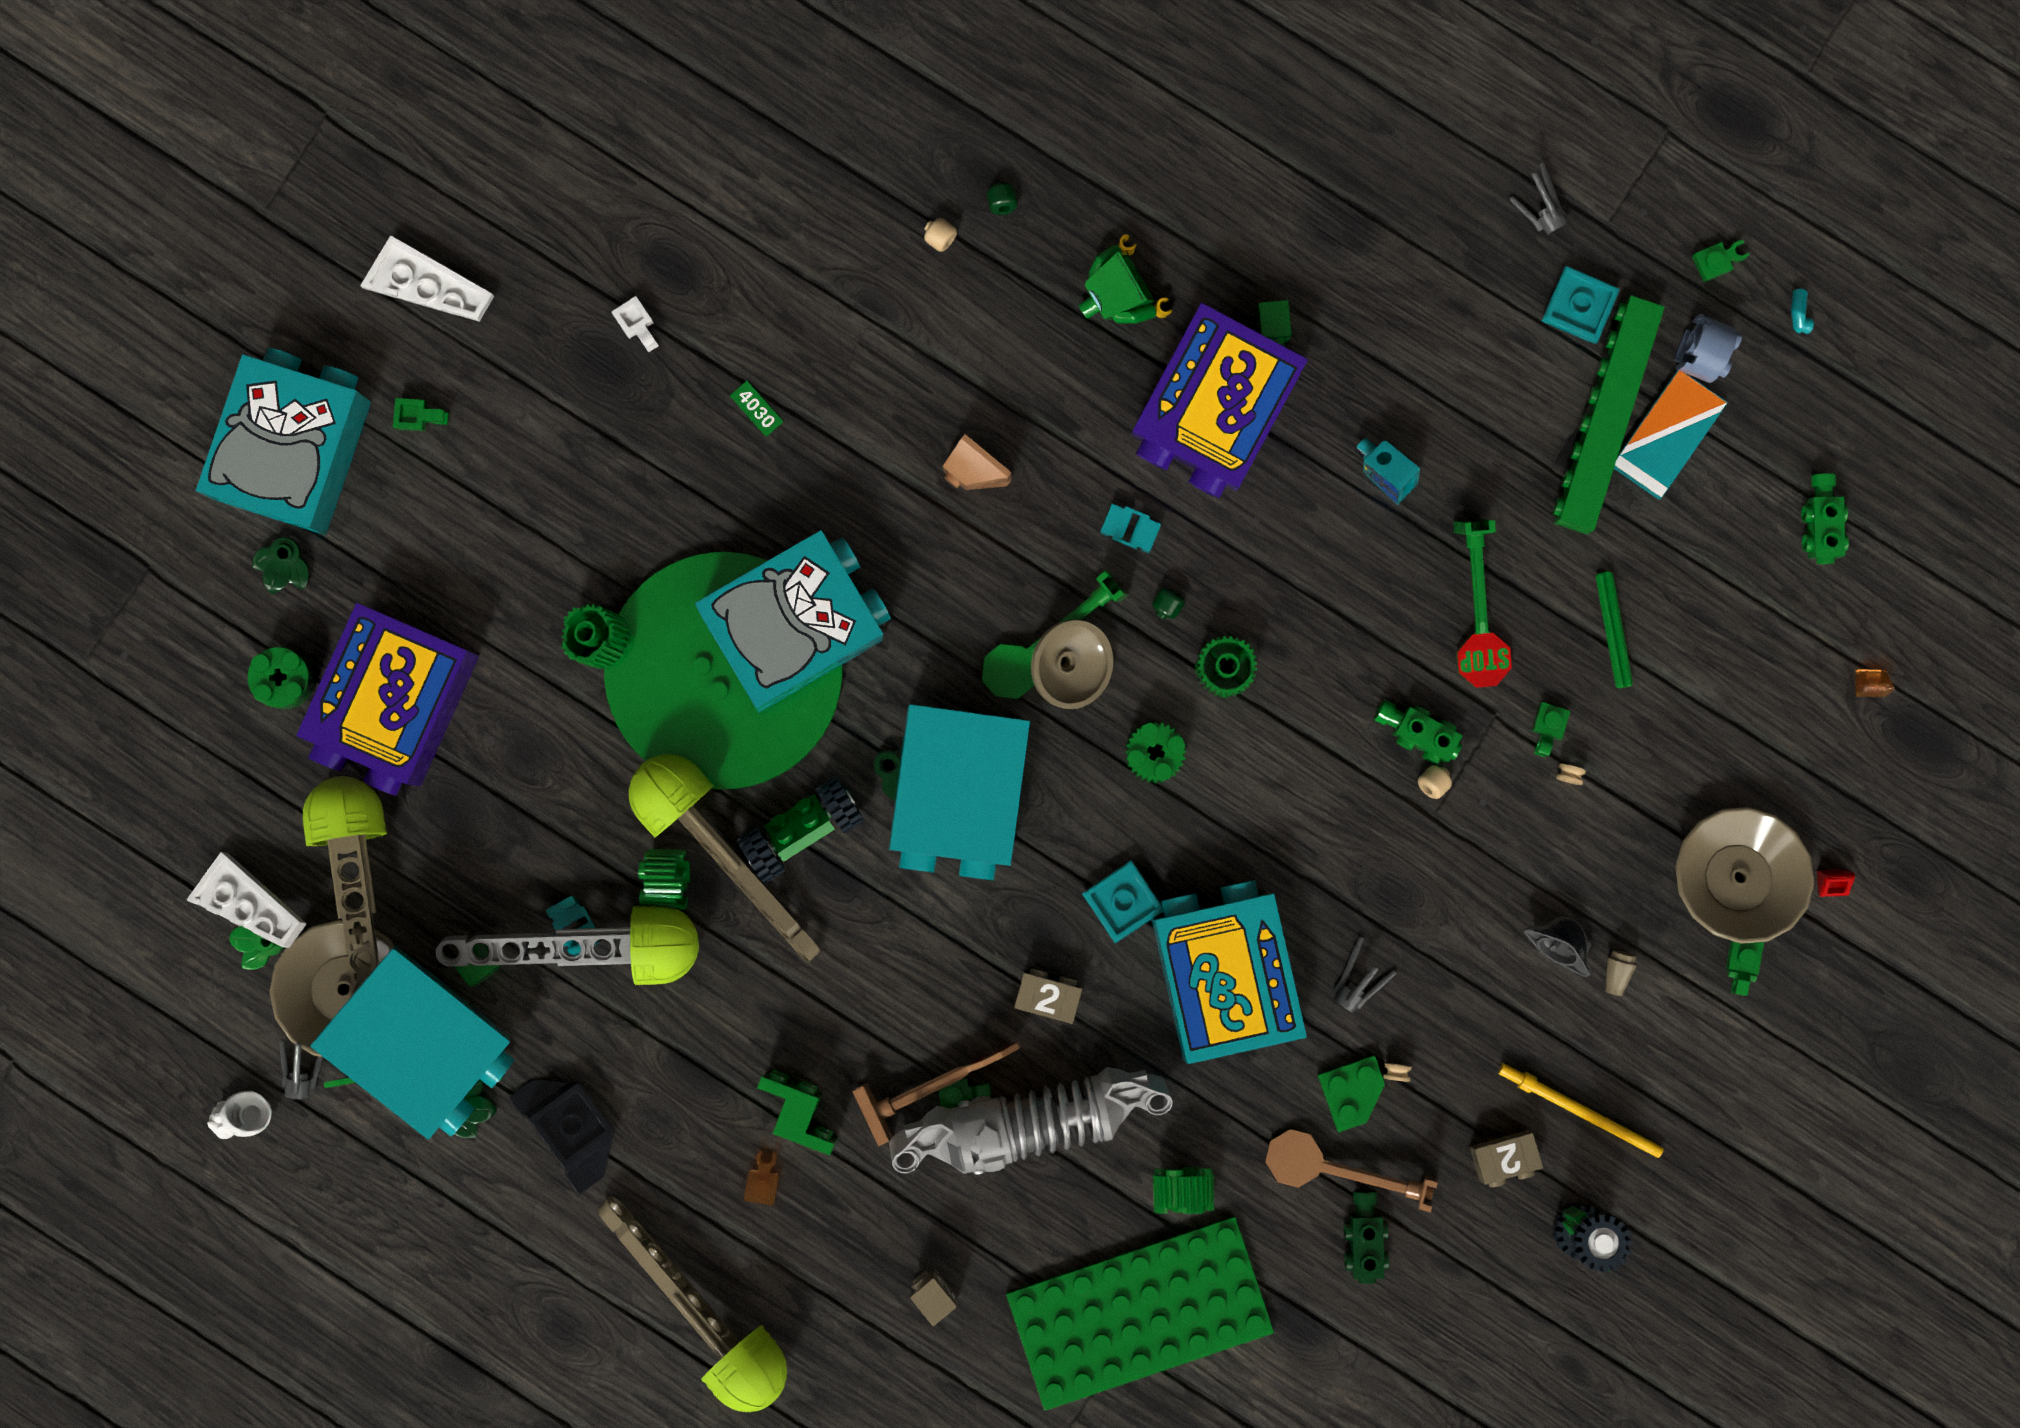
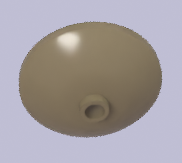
M1082 620L1062 621L1048 629L1038 641L1031 661L1032 679L1037 691L1047 702L1063 709L1081 708L1096 700L1107 687L1113 670V652L1106 635L1095 625ZM1065 657V663L1061 666V659Z

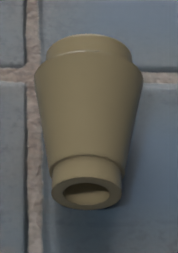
M1612 950V954L1608 956L1605 992L1616 996H1623L1638 965L1635 963L1637 956L1620 950Z

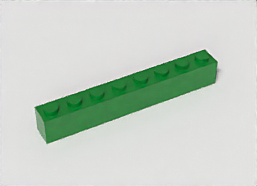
M1630 296L1624 303H1619L1614 315V320L1618 321L1615 331H1610L1605 347L1609 348L1606 359H1601L1596 375L1600 376L1598 385L1592 387L1588 397V403L1591 404L1589 414H1584L1580 422L1579 431L1583 433L1580 442H1575L1570 454V458L1574 459L1571 470L1567 469L1562 479L1561 486L1565 487L1562 498H1557L1552 514L1556 515L1554 524L1587 535L1595 530L1665 306L1634 296Z

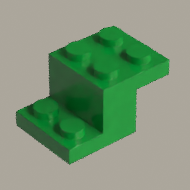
M774 1069L773 1072H766L761 1076L758 1089L785 1099L773 1134L831 1155L838 1140V1137L832 1136L834 1131L817 1125L816 1128L810 1127L823 1094L817 1091L818 1086L801 1080L799 1084L789 1080L790 1075Z

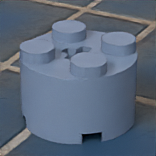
M1699 314L1692 321L1696 324L1692 331L1686 329L1681 338L1675 355V361L1680 362V364L1676 365L1675 369L1705 382L1712 383L1719 376L1724 378L1729 373L1732 366L1730 358L1733 350H1736L1741 343L1742 333L1737 332L1736 328L1704 314Z

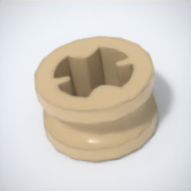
M1559 764L1561 773L1556 776V779L1571 784L1583 785L1581 776L1586 774V770L1567 764Z
M1385 1063L1387 1073L1384 1074V1079L1411 1082L1408 1072L1412 1070V1066Z

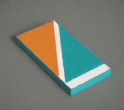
M1677 370L1618 454L1614 469L1660 500L1728 402L1686 373Z

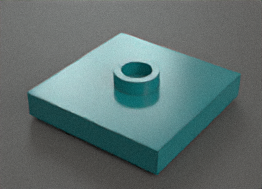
M1565 266L1541 321L1596 344L1620 288Z
M1132 860L1082 893L1114 943H1117L1163 912V906Z

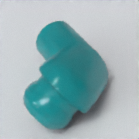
M1804 289L1794 290L1791 300L1792 327L1798 334L1801 332L1809 334L1814 326L1813 319L1806 318L1808 292Z

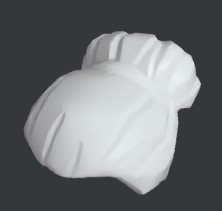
M242 1091L233 1094L226 1101L217 1103V1106L213 1108L207 1124L221 1139H228L233 1135L241 1137L252 1136L262 1132L268 1126L272 1116V1109L269 1102L262 1095L254 1091Z

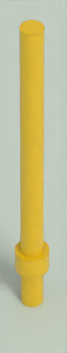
M1504 1063L1500 1066L1498 1074L1517 1083L1518 1088L1527 1093L1532 1091L1657 1158L1662 1155L1664 1150L1662 1146L1538 1082L1537 1077L1528 1072L1523 1074Z

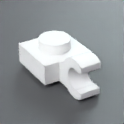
M636 296L612 311V314L629 339L637 334L648 352L658 347V344L647 329L654 322Z

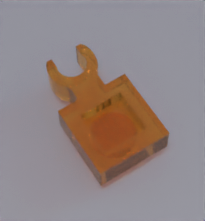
M760 1150L756 1157L759 1167L758 1171L750 1169L748 1173L744 1201L774 1206L780 1174L771 1173V1169L777 1161V1153L773 1152L772 1161L765 1163L762 1160L763 1150Z

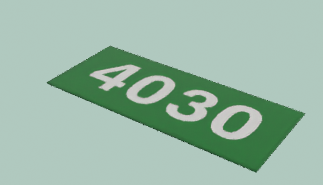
M748 381L730 395L733 401L765 437L783 423V420Z

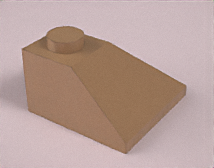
M966 434L961 438L943 465V471L946 473L944 476L945 480L955 488L962 486L965 490L1006 487L1011 483V472Z

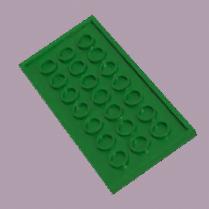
M1235 1216L1006 1292L1044 1411L1274 1333Z

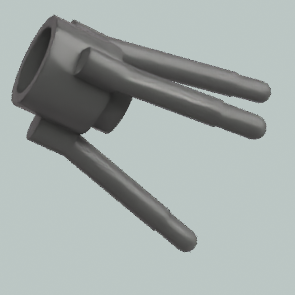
M1540 162L1539 166L1549 192L1548 195L1537 172H1533L1532 177L1547 206L1538 213L1541 218L1538 219L1514 196L1510 197V201L1534 224L1538 232L1544 229L1548 235L1568 223L1560 205L1544 162Z
M1363 936L1358 937L1340 981L1333 989L1337 992L1334 1000L1352 1014L1357 1008L1361 1009L1369 998L1397 974L1396 970H1392L1364 994L1362 990L1379 970L1378 966H1374L1358 986L1351 982L1345 986L1364 941Z
M281 1039L279 1044L283 1075L282 1086L285 1087L284 1096L291 1099L309 1098L310 1089H316L317 1077L324 1057H317L311 1076L308 1077V1072L300 1071L301 1043L297 1042L295 1044L293 1071H290L289 1074L286 1042L284 1039Z

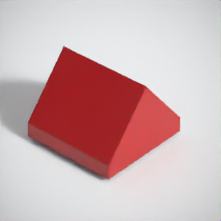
M1848 869L1817 870L1819 896H1848L1855 879V873Z

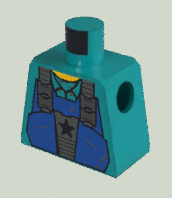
M1366 437L1355 448L1354 451L1364 459L1363 472L1397 505L1418 485L1420 468L1387 441H1382L1377 447Z

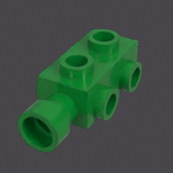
M1836 474L1811 475V488H1815V497L1807 499V505H1803L1801 509L1802 522L1807 523V534H1804L1802 537L1803 552H1808V559H1816V564H1835V558L1844 557L1849 547V538L1845 534L1848 507L1844 504V497H1833V487H1836ZM1827 507H1830V517L1826 514ZM1828 536L1831 537V547L1826 542Z
M1386 699L1383 700L1373 720L1384 726L1388 724L1394 727L1392 735L1398 738L1396 741L1398 745L1412 751L1413 747H1416L1424 752L1422 757L1425 760L1436 765L1440 761L1446 763L1450 759L1455 760L1462 748V744L1459 742L1463 736L1455 732L1456 726L1445 720H1441L1439 723L1431 719V713L1419 706H1415L1414 709L1411 707L1405 708L1404 712L1395 708V704ZM1414 722H1418L1421 725L1419 733L1412 730ZM1440 736H1444L1447 739L1445 747H1441L1438 744Z

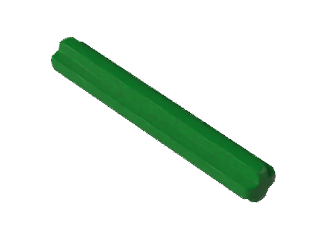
M1601 572L1595 578L1615 686L1617 688H1626L1633 685L1614 577L1612 572Z

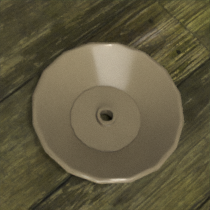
M1751 807L1721 809L1698 821L1682 841L1675 866L1678 892L1692 918L1713 935L1740 944L1767 942L1791 930L1808 909L1815 883L1811 856L1798 833L1776 815ZM1736 873L1743 876L1742 883H1738L1735 880Z
M342 920L312 926L300 934L290 948H285L274 965L269 992L275 1020L289 1040L294 1044L300 1042L302 1049L319 1057L322 1056L310 1047L311 1044L353 995ZM357 923V928L352 929V935H358L360 943L353 944V949L359 947L370 948V942L363 943L362 934L367 932V927L361 926L360 923ZM375 930L380 963L395 945L390 938ZM367 952L359 953L355 960L356 966L362 970L368 969L372 963L370 954ZM343 984L349 986V993L347 995H343L340 992V987Z

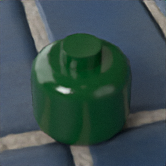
M998 182L988 189L987 200L989 209L993 214L1006 215L1017 208L1016 192L1011 184Z
M1162 587L1152 601V607L1156 610L1155 614L1163 620L1166 617L1170 619L1177 618L1185 605V599L1167 587Z

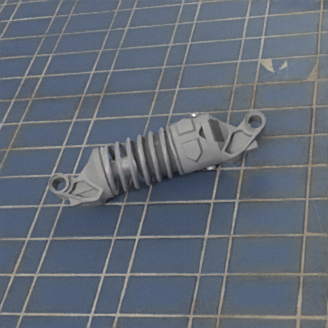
M1106 1067L1099 1074L1085 1078L1084 1084L1087 1099L1082 1098L1078 1082L1074 1080L1072 1082L1074 1102L1069 1103L1064 1086L1059 1083L1057 1090L1060 1105L1057 1106L1055 1100L1052 1099L1049 1088L1046 1086L1043 1089L1042 1097H1037L1035 1092L1031 1090L1028 1097L1022 1098L1017 1093L1014 1100L1007 1101L1003 1096L1000 1099L998 1097L991 1099L988 1096H981L971 1101H961L958 1104L959 1106L953 1108L936 1106L920 1121L904 1125L905 1129L891 1138L889 1149L892 1166L897 1172L910 1173L929 1154L952 1165L963 1174L973 1172L975 1175H979L985 1171L995 1172L1005 1168L1006 1164L1013 1163L1012 1160L1016 1162L1018 1159L1017 1155L1024 1160L1027 1157V1153L1030 1152L1040 1156L1041 1151L1045 1147H1047L1048 1151L1054 1153L1056 1143L1059 1141L1062 1147L1068 1150L1071 1143L1069 1128H1071L1076 1143L1081 1147L1085 1142L1084 1125L1091 1141L1097 1143L1098 1140L1101 1142L1103 1140H1112L1119 1126L1134 1107H1140L1153 1115H1162L1167 1113L1172 1107V1098L1165 1079L1161 1076L1146 1074L1145 1070L1128 1073L1120 1069Z

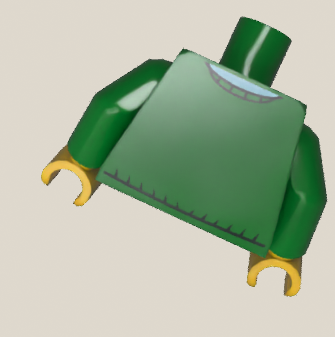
M1123 235L1118 245H1112L1096 256L1088 273L1089 279L1085 282V287L1090 297L1079 304L1081 312L1087 319L1100 311L1104 319L1114 320L1118 324H1137L1153 319L1156 316L1165 318L1173 311L1164 312L1161 310L1160 304L1166 303L1169 300L1166 297L1159 299L1154 306L1151 304L1155 300L1129 257L1134 253L1137 244H1134L1132 247H1125L1123 245L1129 240V235Z

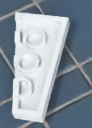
M391 235L360 285L366 290L476 321L481 320L494 298L492 293Z
M220 852L187 898V901L206 908V910L220 915L238 926H243L253 933L285 948H290L307 924L230 854Z

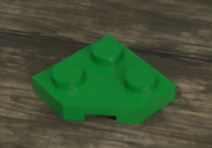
M1375 1055L1317 1074L1338 1133L1367 1123L1385 1085Z

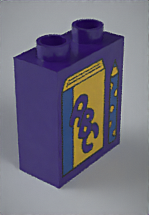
M1201 303L1132 431V436L1142 441L1135 454L1166 471L1173 458L1192 467L1194 471L1188 483L1218 499L1226 486L1237 491L1308 359Z
M356 603L296 736L314 744L308 758L321 765L342 772L347 760L350 759L368 767L363 782L376 789L397 796L402 783L421 787L479 656Z

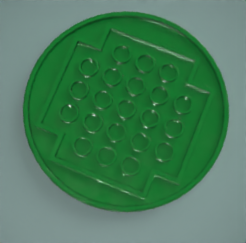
M712 552L695 555L668 565L646 580L631 595L619 613L620 617L624 619L623 622L627 624L625 628L629 629L628 633L632 636L631 645L627 650H623L624 655L619 656V661L615 660L614 665L611 664L608 669H604L606 696L611 713L622 735L634 751L645 761L664 754L684 757L694 763L714 785L711 789L717 790L739 789L767 782L790 770L803 760L821 740L833 719L838 706L843 679L842 664L758 713L695 605L699 600L768 561L743 553Z

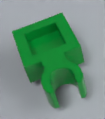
M1743 240L1736 241L1727 250H1725L1721 242L1692 256L1704 283L1731 272L1734 269L1731 262H1741L1750 255L1746 253L1741 256L1735 251L1736 247L1744 243Z

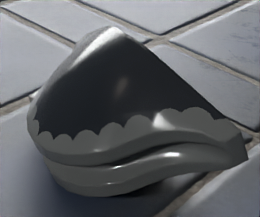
M1560 916L1543 926H1530L1523 931L1535 947L1555 963L1583 977L1591 975L1587 954L1592 945L1587 941L1584 929L1576 920Z

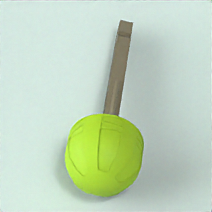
M664 754L645 761L636 770L629 785L630 806L638 820L655 838L678 819L775 929L787 940L792 948L805 961L810 962L820 953V949L815 942L800 928L791 915L693 807L714 786L694 763L678 755Z
M339 776L323 781L310 792L303 807V826L306 846L328 845L338 919L342 918L352 992L354 994L379 964L372 914L376 913L366 839L380 837L387 833L382 804L375 791L357 778ZM357 852V858L346 857L341 859L340 854L351 855ZM349 862H354L359 867L358 876L352 880L345 878L343 875V868ZM353 892H358L363 896V904L356 910L351 909L347 904V898ZM358 922H360L361 926L367 927V932L362 934L363 943L370 942V948L359 947L353 949V944H360L358 935H352V929L357 928ZM362 952L369 953L372 958L371 966L365 970L359 969L355 963L357 955Z
M613 1196L608 1197L598 1207L601 1219L612 1232L616 1233L622 1244L719 1357L720 1360L701 1379L708 1389L724 1405L736 1411L755 1412L771 1405L783 1391L787 1378L786 1360L776 1341L761 1325L740 1342L644 1227L634 1219L633 1214L619 1199Z

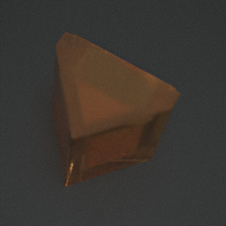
M1856 670V697H1886L1893 692L1894 686L1886 670Z

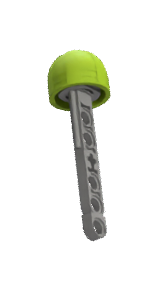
M634 906L630 927L556 929V933L476 935L469 940L468 935L448 936L442 939L437 946L436 957L445 966H467L468 963L476 966L558 963V966L631 964L635 985H653L676 981L691 969L698 955L699 938L692 921L677 909L664 906ZM600 939L609 941L612 947L611 951L606 954L599 953L595 949V942ZM617 939H621L619 944L620 953H616ZM569 940L577 941L581 946V951L575 955L567 953L564 948L565 942ZM507 942L516 943L520 948V954L514 957L508 956L504 952V944ZM525 942H529L528 948L537 947L539 942H544V946L550 948L546 951L545 955H541L538 949H530L529 956H525L527 947ZM476 943L486 944L490 951L489 955L483 958L476 956L473 946ZM446 944L455 945L459 950V956L456 958L446 957L443 954V946Z

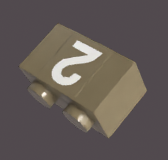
M1031 968L1030 973L1024 972L1014 1008L1073 1024L1082 988L1076 986L1077 980L1060 976L1059 981L1047 978L1048 972Z
M1528 1130L1469 1146L1478 1179L1484 1185L1489 1184V1187L1504 1185L1507 1183L1506 1179L1518 1176V1179L1533 1177L1536 1175L1535 1170L1543 1168L1534 1135Z
M936 1269L930 1273L925 1270L912 1281L914 1284L911 1286L910 1299L932 1326H935L957 1307L958 1296Z

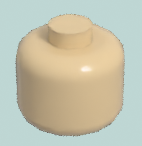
M943 218L929 221L924 229L926 231L925 241L939 252L945 251L957 235V229Z
M1432 765L1418 778V785L1428 797L1439 799L1450 789L1452 780L1446 768Z

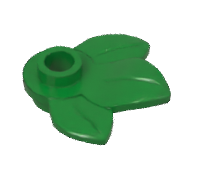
M243 926L236 927L229 935L231 945L236 950L244 952L241 967L246 970L264 967L270 956H275L284 949V947L273 942L268 945L267 939Z

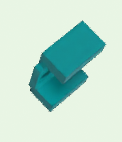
M1112 504L1100 534L1107 537L1110 535L1114 541L1134 549L1139 547L1141 551L1149 554L1161 524L1150 520V516L1126 506L1123 509ZM1134 513L1140 517L1128 543L1122 540Z
M575 895L545 910L549 918H552L554 921L552 925L555 931L556 929L568 926L584 916L587 918L588 923L578 929L596 928L585 907L580 906ZM569 940L564 944V947L568 946L569 949L567 951L569 954L575 955L581 951L580 944L575 940ZM597 940V941L595 942V945L599 944L600 941Z

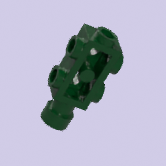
M1358 1189L1353 1190V1204H1356V1214H1349V1222H1344L1343 1225L1344 1239L1350 1240V1252L1344 1253L1345 1270L1350 1271L1353 1279H1358V1283L1374 1284L1376 1279H1385L1384 1270L1389 1269L1388 1251H1384V1239H1388V1223L1383 1221V1217L1380 1214H1375L1374 1205L1377 1204V1191ZM1367 1228L1373 1229V1235L1370 1238H1364L1363 1232ZM1367 1259L1374 1260L1372 1268H1364V1262Z

